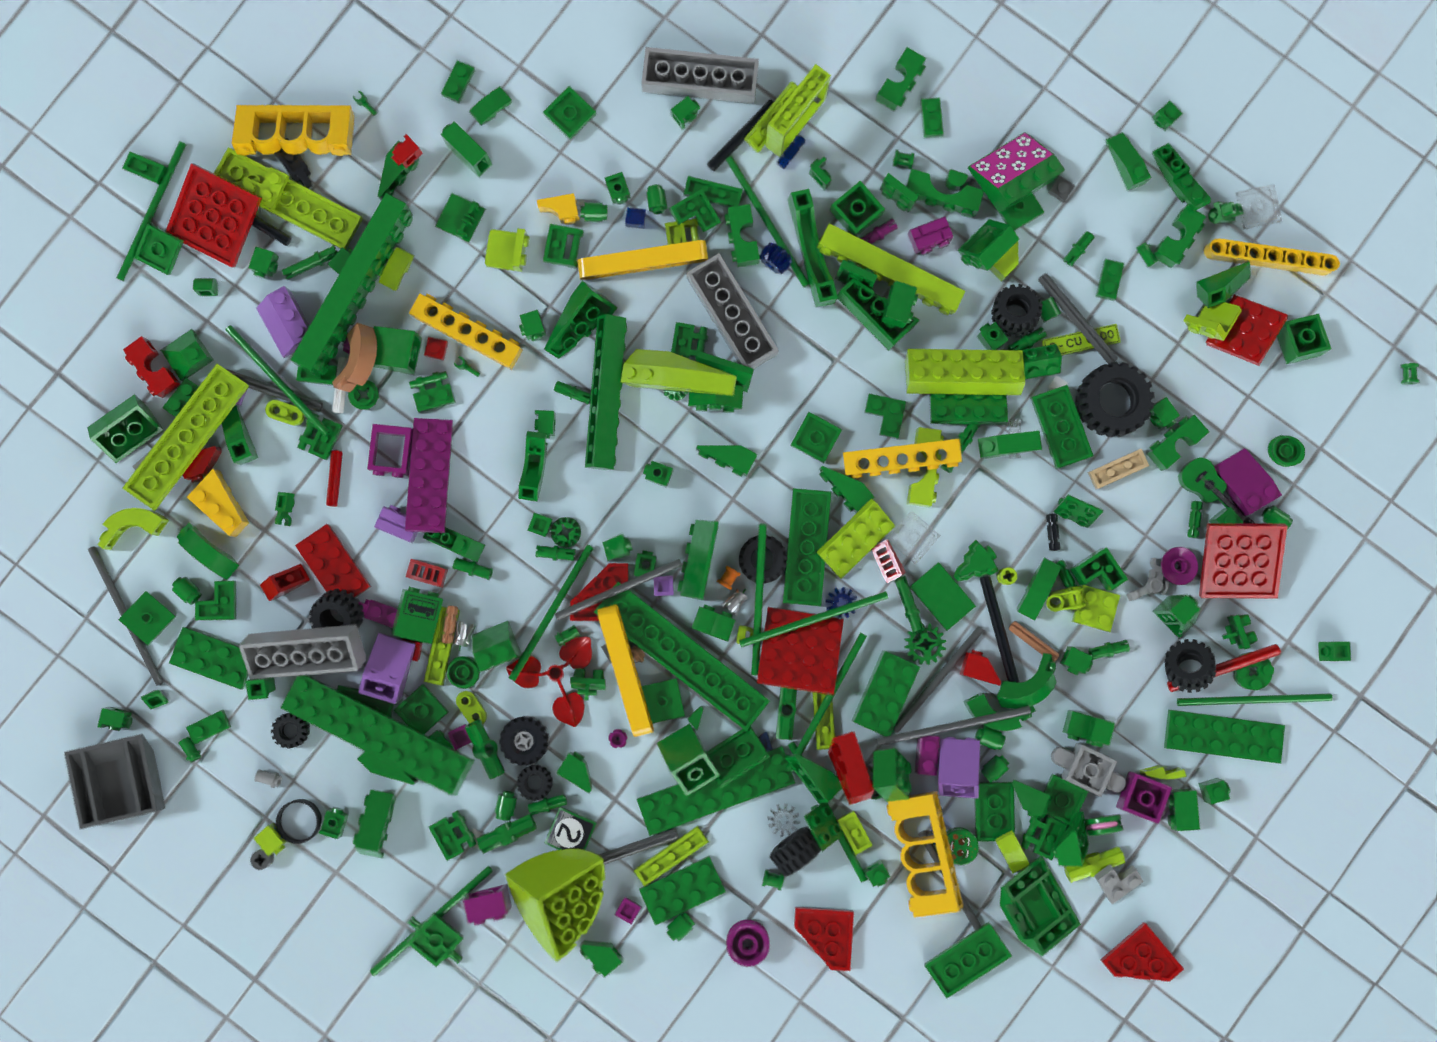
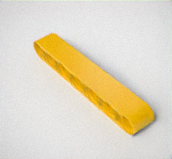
M1220 238L1212 240L1204 248L1205 256L1211 260L1238 264L1249 261L1252 266L1322 276L1337 270L1340 265L1338 257L1332 254ZM1212 245L1218 248V253L1213 251ZM1231 248L1236 250L1237 255L1232 254ZM1250 251L1255 253V258L1250 255ZM1269 254L1273 255L1274 261L1269 258ZM1288 256L1292 258L1293 263L1288 261ZM1306 259L1310 260L1311 266L1307 264ZM1325 262L1329 263L1330 269L1326 267Z
M697 240L580 258L577 260L580 280H589L701 263L708 260L706 241Z
M615 604L597 609L599 622L634 737L652 733L654 732L652 720L619 608Z

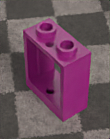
M373 424L367 470L373 471L372 475L384 476V473H392V477L403 478L404 475H409L413 429ZM379 434L405 437L401 468L375 465Z

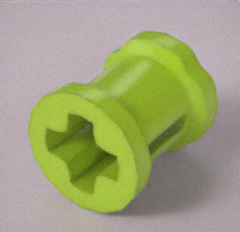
M1010 567L1002 568L997 574V580L1003 585H1011L1017 580V572ZM1006 573L1011 575L1008 580L1003 578V575H1006Z

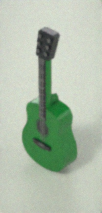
M1193 459L1181 469L1178 481L1185 490L1196 494L1204 503L1219 500L1226 508L1231 507L1243 523H1255L1249 517H1246L1223 494L1227 484L1217 475L1214 465L1208 459Z

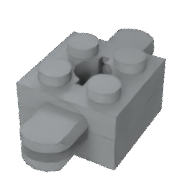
M1076 743L1073 751L1064 747H1056L1051 753V760L1056 765L1064 768L1060 778L1101 797L1105 788L1113 792H1120L1125 788V778L1113 771L1117 761L1093 749Z

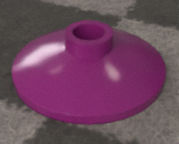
M1174 547L1164 554L1161 561V570L1164 577L1170 583L1185 585L1195 578L1198 572V561L1194 553L1189 549ZM1175 563L1179 566L1177 570L1175 569Z

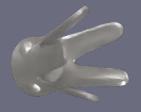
M736 589L733 595L721 604L723 608L728 607L729 611L732 610V615L737 617L742 604L748 599L743 594L746 589L743 592Z
M456 621V637L453 643L460 645L459 651L461 646L468 647L470 637L476 627L474 624L470 625L466 633L467 625L460 621L458 628V622Z

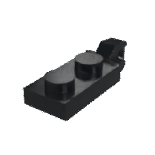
M282 148L274 153L296 183L301 181L306 188L313 186L308 178L311 175L309 168L299 154H288Z

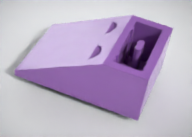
M378 633L365 667L358 693L396 704L403 697L416 644Z

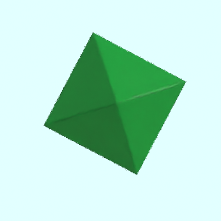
M153 690L141 696L142 701L150 710L169 703V700L160 690Z

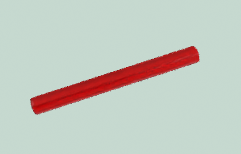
M1273 644L1216 664L1215 677L1281 654V650L1277 644ZM1167 682L1170 692L1179 690V686L1175 688L1172 686V682Z

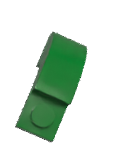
M527 431L525 461L519 482L518 499L538 501L547 456L548 443H546L547 434Z
M188 522L180 530L177 536L179 545L215 574L228 580L240 566L232 556L209 542L193 524Z
M1043 653L1039 668L1031 679L1020 683L1002 681L997 695L1001 707L1011 709L1030 707L1044 700L1053 691L1057 681L1054 676L1056 663L1053 661L1051 654Z
M983 693L963 701L973 718L997 713L991 708ZM1030 706L1031 714L982 725L999 731L1016 730L1022 727L1019 720L1025 721L1031 718L1032 713L1036 712L1034 706Z

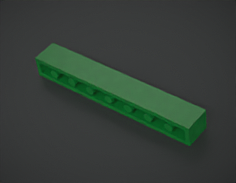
M609 314L597 316L585 468L614 470L616 464L615 450L618 444V414L621 406L620 390L623 385L621 377L624 365L623 353L626 348L624 341L627 332L625 317Z

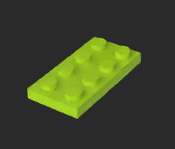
M871 499L817 551V554L842 579L895 525L879 505Z

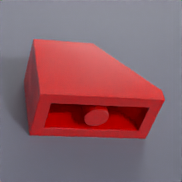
M217 446L202 449L184 472V479L191 482L202 481L203 477L213 469L222 453V449Z
M298 564L269 576L260 586L267 599L272 601L309 582L310 578L302 564Z
M972 650L971 653H965L960 675L1001 685V681L989 659L983 657L982 652Z

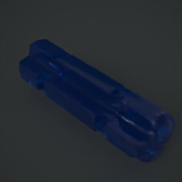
M797 135L783 153V156L778 159L777 165L782 169L787 167L789 161L794 158L799 149L805 144V138Z

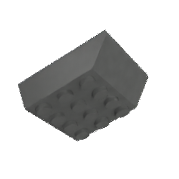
M143 734L64 752L80 829L144 815L166 808L155 754Z

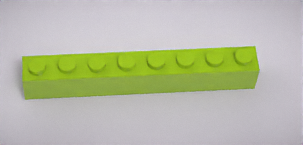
M830 223L826 227L817 246L822 254L832 255L840 263H842V260H849L856 263L862 269L872 270L878 276L876 280L887 282L889 287L892 286L895 280L917 287L916 294H918V298L922 300V303L929 307L933 305L939 308L938 311L945 315H952L956 312L965 294L964 290Z

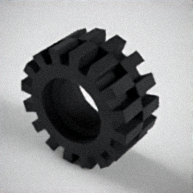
M291 713L280 715V717L275 719L276 722L272 724L273 729L271 733L274 735L272 739H275V743L277 745L280 744L282 748L290 749L302 745L310 733L308 731L310 726L307 725V721ZM287 723H293L297 727V734L293 738H288L284 734V727Z
M530 765L518 775L517 790L518 792L520 791L521 796H524L526 800H541L551 791L553 777H551L550 771L546 770V767ZM532 775H537L542 779V786L538 790H532L528 786V779Z

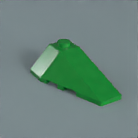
M582 281L570 296L544 350L560 359L577 346V342L583 337H588L592 334L591 331L597 327V316L604 314L613 315L618 307L596 289Z

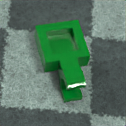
M278 492L275 511L278 512L275 524L281 525L284 519V526H291L292 519L289 513H292V508L295 504V494Z

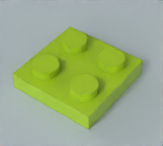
M1081 585L1083 589L1081 591L1082 599L1086 606L1075 609L1072 622L1111 632L1120 595Z

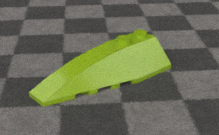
M636 349L624 362L621 382L631 387L734 396L737 377L669 351Z

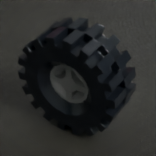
M532 716L517 717L509 721L500 733L499 744H501V752L504 753V757L508 758L511 763H516L519 766H528L536 763L547 752L550 743L546 726Z

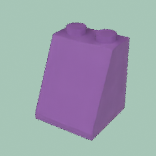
M946 737L945 739H940L939 796L979 798L980 741H976L974 738L957 740L954 737Z

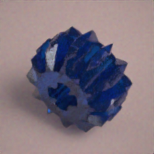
M769 243L759 255L765 267H768L770 271L772 270L777 274H783L792 263L790 254L776 243Z
M842 587L840 594L838 588H834L836 595L829 592L828 596L832 600H825V603H831L832 605L828 606L826 610L837 608L839 598L845 599L846 603L844 605L852 603V600H856L857 596L850 598L853 592L851 589L845 594L846 589ZM848 612L844 613L846 619L849 618ZM842 614L838 615V619H842Z

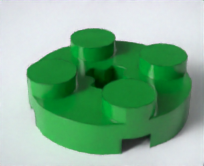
M1266 659L1234 670L1233 677L1235 682L1244 689L1260 690L1270 683L1274 674V667L1271 665L1270 660ZM1249 667H1256V675H1249Z

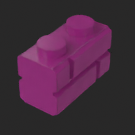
M944 216L910 229L908 237L915 254L921 253L925 255L932 252L934 247L939 246V248L948 246L953 239V234Z
M929 735L917 738L914 771L916 774L937 776L936 765H938L939 736Z

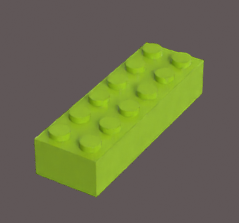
M907 349L905 358L907 394L1021 395L1025 386L1022 350Z

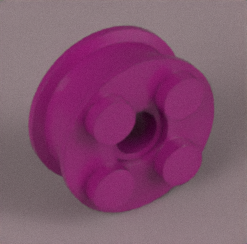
M750 919L741 920L735 923L728 931L726 938L727 951L730 958L738 965L744 967L756 966L768 955L770 948L769 936L766 929L759 922ZM745 939L753 941L751 947H745L742 943Z

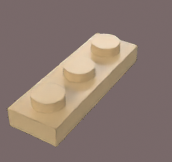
M1139 449L1088 472L1097 490L1146 468L1149 464L1142 449Z

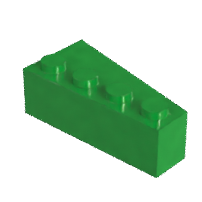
M855 278L848 282L837 294L838 300L888 351L920 321L914 316L910 324L907 323L904 328L881 322L887 299L880 297L872 289Z

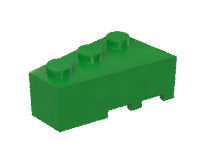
M1170 595L1153 612L1180 639L1196 623L1201 609L1197 606V600L1191 595Z
M370 790L369 795H366L364 800L366 808L364 814L361 813L358 821L360 829L353 838L354 848L360 854L383 859L384 852H381L384 841H387L388 837L386 832L392 819L396 801L394 794Z

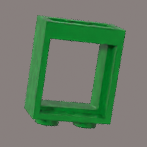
M989 219L958 249V252L962 256L961 260L965 265H971L976 269L988 271L1019 240V237L1011 225Z

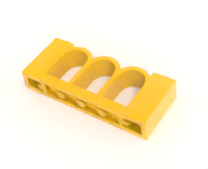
M237 105L232 145L236 154L243 156L256 155V151L266 155L274 154L281 148L284 152L292 155L301 154L308 148L311 152L318 155L328 154L329 152L337 156L351 155L355 116L351 105ZM260 123H276V130L271 138L258 140ZM286 123H303L301 135L294 140H285ZM313 123H330L328 135L321 140H312Z
M938 792L909 795L908 800L888 802V815L891 816L892 821L897 820L894 826L895 835L901 843L905 844L901 851V861L903 866L911 871L907 878V888L912 895L909 898L908 905L910 911L913 912L914 918L959 912L963 908V902ZM929 815L934 835L916 838L909 836L905 832L903 827L905 819ZM936 843L940 862L917 864L911 859L909 853L911 846ZM942 870L946 889L924 891L917 886L915 879L917 873Z

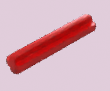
M339 450L331 451L326 505L330 507H336L338 504L343 455L342 451Z

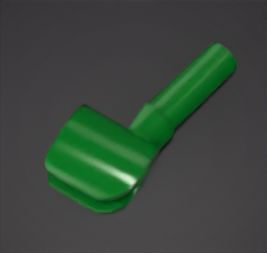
M358 91L362 97L356 99L353 96L355 102L359 106L366 107L375 116L377 112L369 105L363 92Z
M459 356L458 358L463 363L459 366L455 363L454 365L460 370L465 369L479 377L480 373L470 367L463 357Z

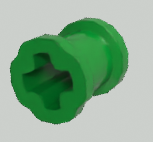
M895 150L892 166L908 167L911 170L915 153L907 154Z
M1419 363L1400 365V368L1403 369L1401 384L1420 383L1417 377Z
M765 869L762 886L768 885L781 891L784 881L782 873L780 875Z

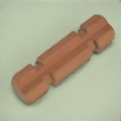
M456 606L447 607L446 613L448 615L445 617L443 643H453L454 636L452 635L455 632L457 620L455 616L458 613V607Z

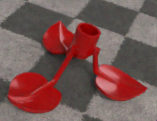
M577 637L566 642L559 652L560 658L566 663L560 666L552 665L548 671L540 673L541 663L539 660L530 656L516 681H514L523 688L536 687L539 684V676L548 675L551 681L557 682L563 697H559L554 701L552 707L553 714L560 722L572 727H576L583 718L584 701L576 692L566 695L561 683L564 677L563 669L569 664L573 669H584L589 665L592 659L591 639L589 637ZM518 660L506 667L509 676Z

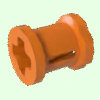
M726 565L724 574L717 582L732 590V584L737 576L739 577L741 574Z

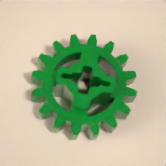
M928 624L926 628L924 626L925 630L919 633V638L916 642H913V639L917 634H913L911 631L907 632L910 637L904 638L908 642V645H905L904 648L909 649L906 655H913V662L919 659L918 663L920 665L924 661L927 665H930V660L936 663L937 656L943 657L940 651L946 650L942 646V643L946 642V640L941 639L944 635L943 632L937 633L938 627L931 629V624ZM927 631L932 633L936 639L930 638ZM924 639L927 642H933L932 644L927 645L926 649L925 647L917 646L923 643ZM934 646H937L936 651L931 655V650ZM914 649L920 650L923 657L916 654Z

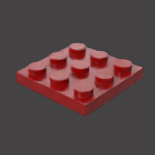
M1234 294L1229 303L1240 306L1242 309L1240 315L1224 341L1208 337L1206 345L1260 366L1288 319V315Z

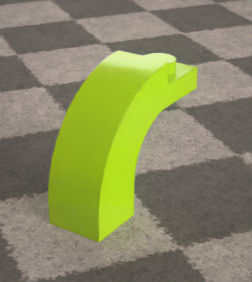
M127 508L111 515L102 524L108 530L101 534L97 545L102 549L111 550L121 535L127 529L135 526L142 528L151 535L159 536L169 520L163 515L147 509Z

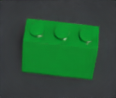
M135 394L87 427L89 438L115 463L163 431V428L149 408Z

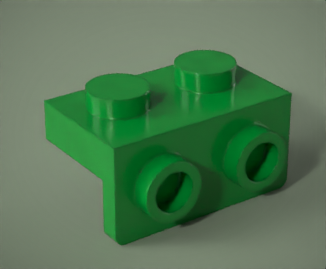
M1057 344L1022 350L1025 379L1061 373L1062 355Z

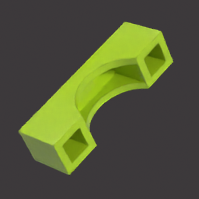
M918 427L914 444L944 441V436L941 435L942 430ZM938 450L936 456L941 460V454H939ZM920 451L925 460H927V454L924 451ZM926 468L924 477L919 482L909 485L908 505L931 507L932 503L936 502L937 492H934V487L939 481V473H936L937 469L928 470Z

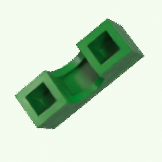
M906 47L895 67V70L903 75L904 80L893 82L887 78L877 94L876 101L894 112L898 106L901 108L907 99L905 94L907 91L911 92L916 84L915 78L917 75L921 76L926 68L924 65L926 58Z
M750 204L728 207L727 214H724L726 226L730 225L731 232H728L729 244H733L734 251H731L732 262H736L737 267L759 264L760 257L757 241L747 242L740 236L742 230L753 227Z
M1189 205L1182 208L1172 223V226L1180 232V240H1173L1166 236L1161 240L1153 253L1156 259L1170 268L1175 264L1179 265L1185 257L1183 254L1185 249H1189L1195 241L1193 239L1196 233L1199 234L1205 226L1203 221L1206 216L1197 210L1193 211Z
M1195 415L1190 417L1184 416L1177 422L1179 424L1177 428L1169 429L1163 435L1165 438L1159 442L1157 440L1149 447L1151 450L1147 455L1161 471L1168 469L1181 457L1175 449V443L1178 439H1182L1189 446H1192L1210 432Z

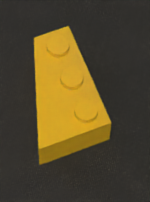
M212 469L187 498L226 534L237 537L249 524V521L239 503L236 502L221 471Z

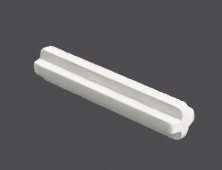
M338 358L336 377L345 368L349 360L348 358ZM336 388L332 411L341 414L344 412L346 391Z

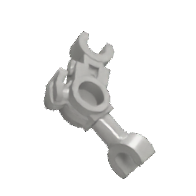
M1151 558L1150 560L1152 569L1149 570L1148 581L1144 584V587L1126 594L1129 601H1134L1147 593H1161L1162 595L1167 593L1169 582L1167 580L1163 581L1164 575L1161 570V564L1160 566L1156 564V558Z

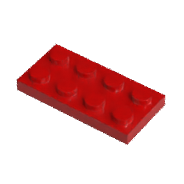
M329 524L324 525L295 545L326 592L329 590L333 591L334 589H339L341 592L344 589L347 590L348 594L353 593V597L356 598L371 588Z

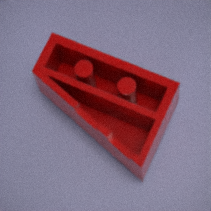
M855 731L832 738L828 754L849 805L870 799L875 789L873 788V781L869 778Z

